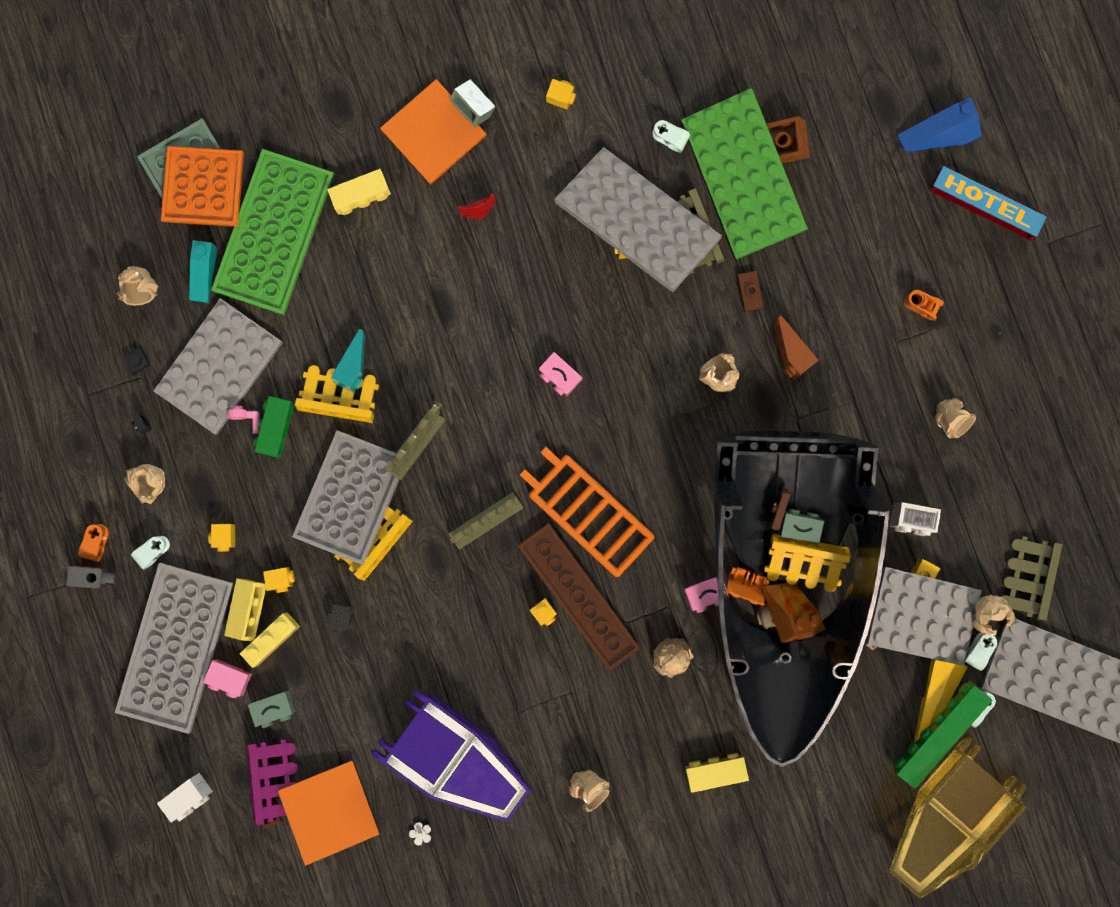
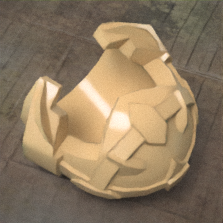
M135 266L127 267L128 269H125L118 277L120 291L117 293L118 299L133 306L149 303L157 295L158 285L146 269Z
M721 353L710 359L700 368L699 380L706 385L708 384L717 392L732 391L739 379V372L734 364L733 355Z
M956 398L940 402L936 409V423L944 430L948 438H959L970 429L976 420L975 414L961 410L964 406L963 402Z
M143 464L137 468L134 467L126 470L124 480L142 504L145 502L152 504L165 487V473L161 468L150 464Z
M995 595L981 597L975 604L976 613L973 627L982 633L996 635L997 630L992 629V626L987 624L989 620L1001 621L1005 618L1008 627H1011L1015 621L1011 607L1002 597Z
M668 637L659 643L653 651V666L661 675H667L670 678L684 673L693 658L692 648L683 638L670 639Z
M591 770L576 772L570 780L569 793L572 797H579L584 800L583 811L590 812L594 810L609 795V782L600 778Z

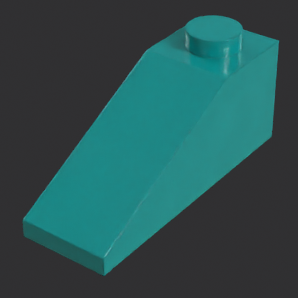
M193 240L190 256V301L209 303L217 247L213 243Z
M358 330L331 376L333 383L354 393L355 389H359L363 383L365 334L363 330Z

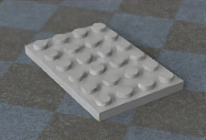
M220 298L154 389V392L217 435L228 420L227 410H231L232 406L239 405L283 342Z
M336 431L292 537L364 565L400 480L385 470L396 453Z
M883 566L876 604L864 644L965 666L964 660L967 657L976 613L975 604L979 601L982 590Z

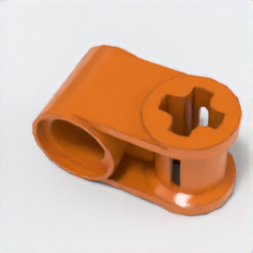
M914 290L904 297L906 308L933 321L937 318L936 314L940 306L944 304L939 298L930 296L920 290ZM912 296L917 297L918 304L912 302Z
M93 524L87 527L79 547V557L95 562L101 560L109 536L107 526Z

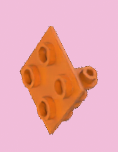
M738 566L736 568L732 567L728 577L727 593H730L733 597H741L753 604L764 606L765 596L762 588L768 586L770 580L759 574L755 578L756 573L754 572L749 580V570L746 573V570Z

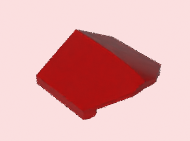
M494 193L490 194L487 198L463 207L461 205L458 206L460 215L462 217L483 220L496 204Z

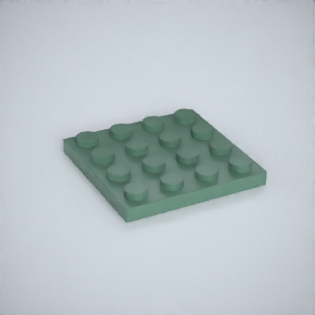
M202 118L137 157L163 199L167 146L221 148Z

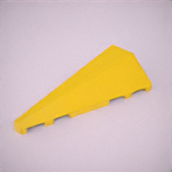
M931 659L925 696H922L914 742L920 738L921 732L933 723L934 717L946 708V703L954 694L968 666Z

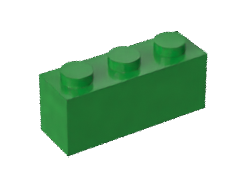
M271 396L268 397V400H265L263 405L264 417L260 419L258 424L259 436L255 438L253 444L255 452L281 458L295 403Z

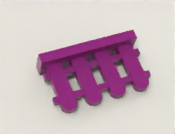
M286 739L280 740V744L266 746V742L260 743V747H256V744L246 745L253 824L255 825L264 824V819H268V822H273L274 817L287 816L283 804L272 805L271 798L279 797L278 790L296 783L290 782L289 775L296 773L297 765L292 762L288 763L287 755L295 752V746L292 743H286ZM282 756V764L268 766L267 758ZM258 759H262V767H258ZM284 776L283 784L270 785L269 778ZM260 779H264L263 787H260ZM262 799H266L265 807H262Z

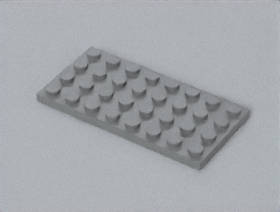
M604 147L555 198L557 205L672 293L722 237V235Z
M159 563L115 713L187 734L191 733L205 687L203 681L214 656L235 583Z
M1015 619L1011 627H1008L1007 620H1005L980 688L1120 743V660L1018 619Z

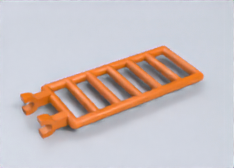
M545 447L541 454L554 465L546 476L538 482L526 470L520 474L533 487L529 497L613 576L619 577L654 540V534L569 455H564L559 460ZM567 464L575 473L546 503L538 494ZM581 477L589 486L560 516L552 507ZM595 490L603 499L574 529L567 522V519ZM610 504L617 512L588 542L581 533ZM624 517L631 525L602 555L595 546ZM638 530L645 538L616 568L609 559Z

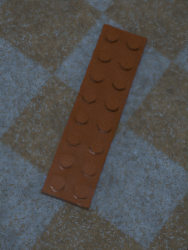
M547 524L518 545L519 549L608 671H611L640 649L550 524Z

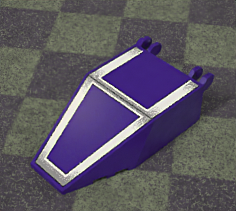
M414 690L413 695L425 702L422 708L413 701L407 700L406 704L418 712L394 747L386 741L379 739L378 744L390 751L387 757L374 748L371 750V754L379 762L383 763L431 799L508 822L530 792L529 786L514 768L494 738L432 694L428 697Z

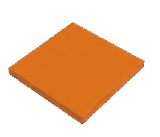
M437 79L380 128L430 185L487 136L479 125L474 128L451 103L450 93Z
M167 146L161 221L238 227L244 152L241 150Z
M352 760L278 790L305 866L379 835Z

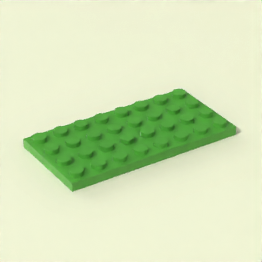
M752 88L682 119L685 130L690 134V143L736 259L808 230Z
M262 149L239 212L238 227H234L212 291L285 315L328 195L327 189L330 188L335 174L331 171Z

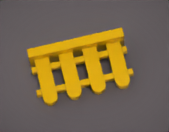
M315 365L309 367L308 373L304 372L303 378H306L304 391L299 392V396L302 399L296 398L295 403L298 411L373 423L374 414L370 410L375 409V403H372L374 390L379 389V385L376 384V379L373 375H367L360 386L362 392L359 401L353 400L355 391L352 393L345 388L342 390L341 397H335L337 384L333 383L331 379L335 369H329L326 376L320 375V370ZM318 381H325L322 394L316 393Z
M388 506L384 516L387 522L380 526L364 565L336 554L334 557L337 560L342 558L350 565L348 569L352 572L356 570L354 575L360 580L365 581L413 521L404 514L400 516L402 513L400 510L396 509L394 511Z
M772 533V548H769V554L772 556L769 566L765 565L764 572H767V578L770 581H776L779 575H785L786 581L790 585L796 584L800 578L805 579L807 588H815L817 582L824 583V589L827 592H833L836 586H841V580H839L842 568L846 569V563H849L851 555L847 547L791 539ZM784 557L791 558L788 569L781 568ZM803 561L810 562L807 573L800 572ZM822 565L829 566L826 577L819 576Z

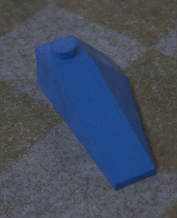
M970 97L897 135L904 152L938 147L946 148L947 146L955 145L963 146L982 137L979 113Z

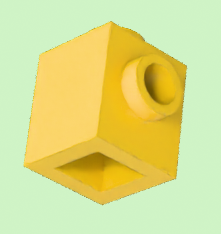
M552 79L546 95V102L568 110L569 104L573 105L576 97L574 86H571L572 84L565 80L560 82Z
M211 524V532L208 536L211 548H217V552L229 551V548H235V525Z
M918 559L911 573L935 579L940 568L924 559Z
M290 567L263 572L266 591L286 592L288 587H292L293 582H295V575L290 570Z
M546 598L530 609V612L541 626L543 624L548 626L556 620L554 616L557 613Z

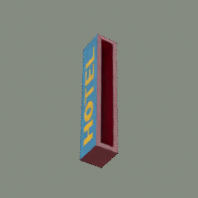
M943 166L938 171L929 189L930 192L1029 241L1038 236L1046 219V216L1042 215L1041 211L1030 209L1023 202L1008 198L1003 192L993 191L987 184H979L973 181L972 177L957 173L952 167Z

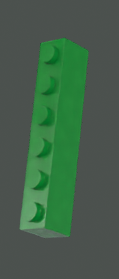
M970 680L968 683H964L959 688V693L946 703V708L934 717L933 723L921 732L920 738L910 744L907 753L895 762L893 769L896 774L914 789L918 787L993 701L988 694Z

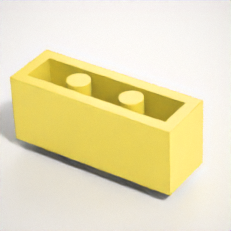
M381 169L327 189L338 215L349 214L352 212V209L357 207H367L370 205V202L375 200H385L391 194Z
M236 579L224 636L244 641L255 640L266 590L264 583L247 579Z
M283 613L249 644L240 655L252 668L257 667L300 626L288 613Z
M738 753L727 754V758L722 759L711 757L708 758V762L700 763L699 760L689 762V766H685L691 793L749 781L744 757Z

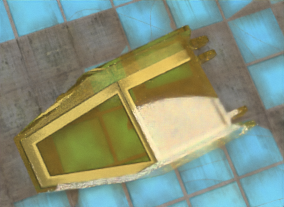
M966 737L957 745L953 752L918 790L889 872L920 899L942 887V884L949 880L956 879L961 873L975 868L1027 808L1019 800L1026 789V785L1023 783L1018 785L1013 794H1011L1009 790L1017 781L1015 776H1011L1002 786L972 760L980 751L981 746L977 744L969 751L968 755L964 753V750L972 742L970 737Z

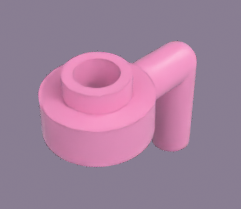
M232 406L231 410H227V419L241 420L252 418L253 434H259L260 413L258 411H247L242 406Z

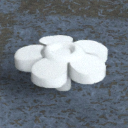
M417 822L414 825L415 829L409 832V836L415 838L414 843L416 845H421L423 841L428 843L431 840V836L427 834L430 833L431 827L429 825L423 827L421 822Z

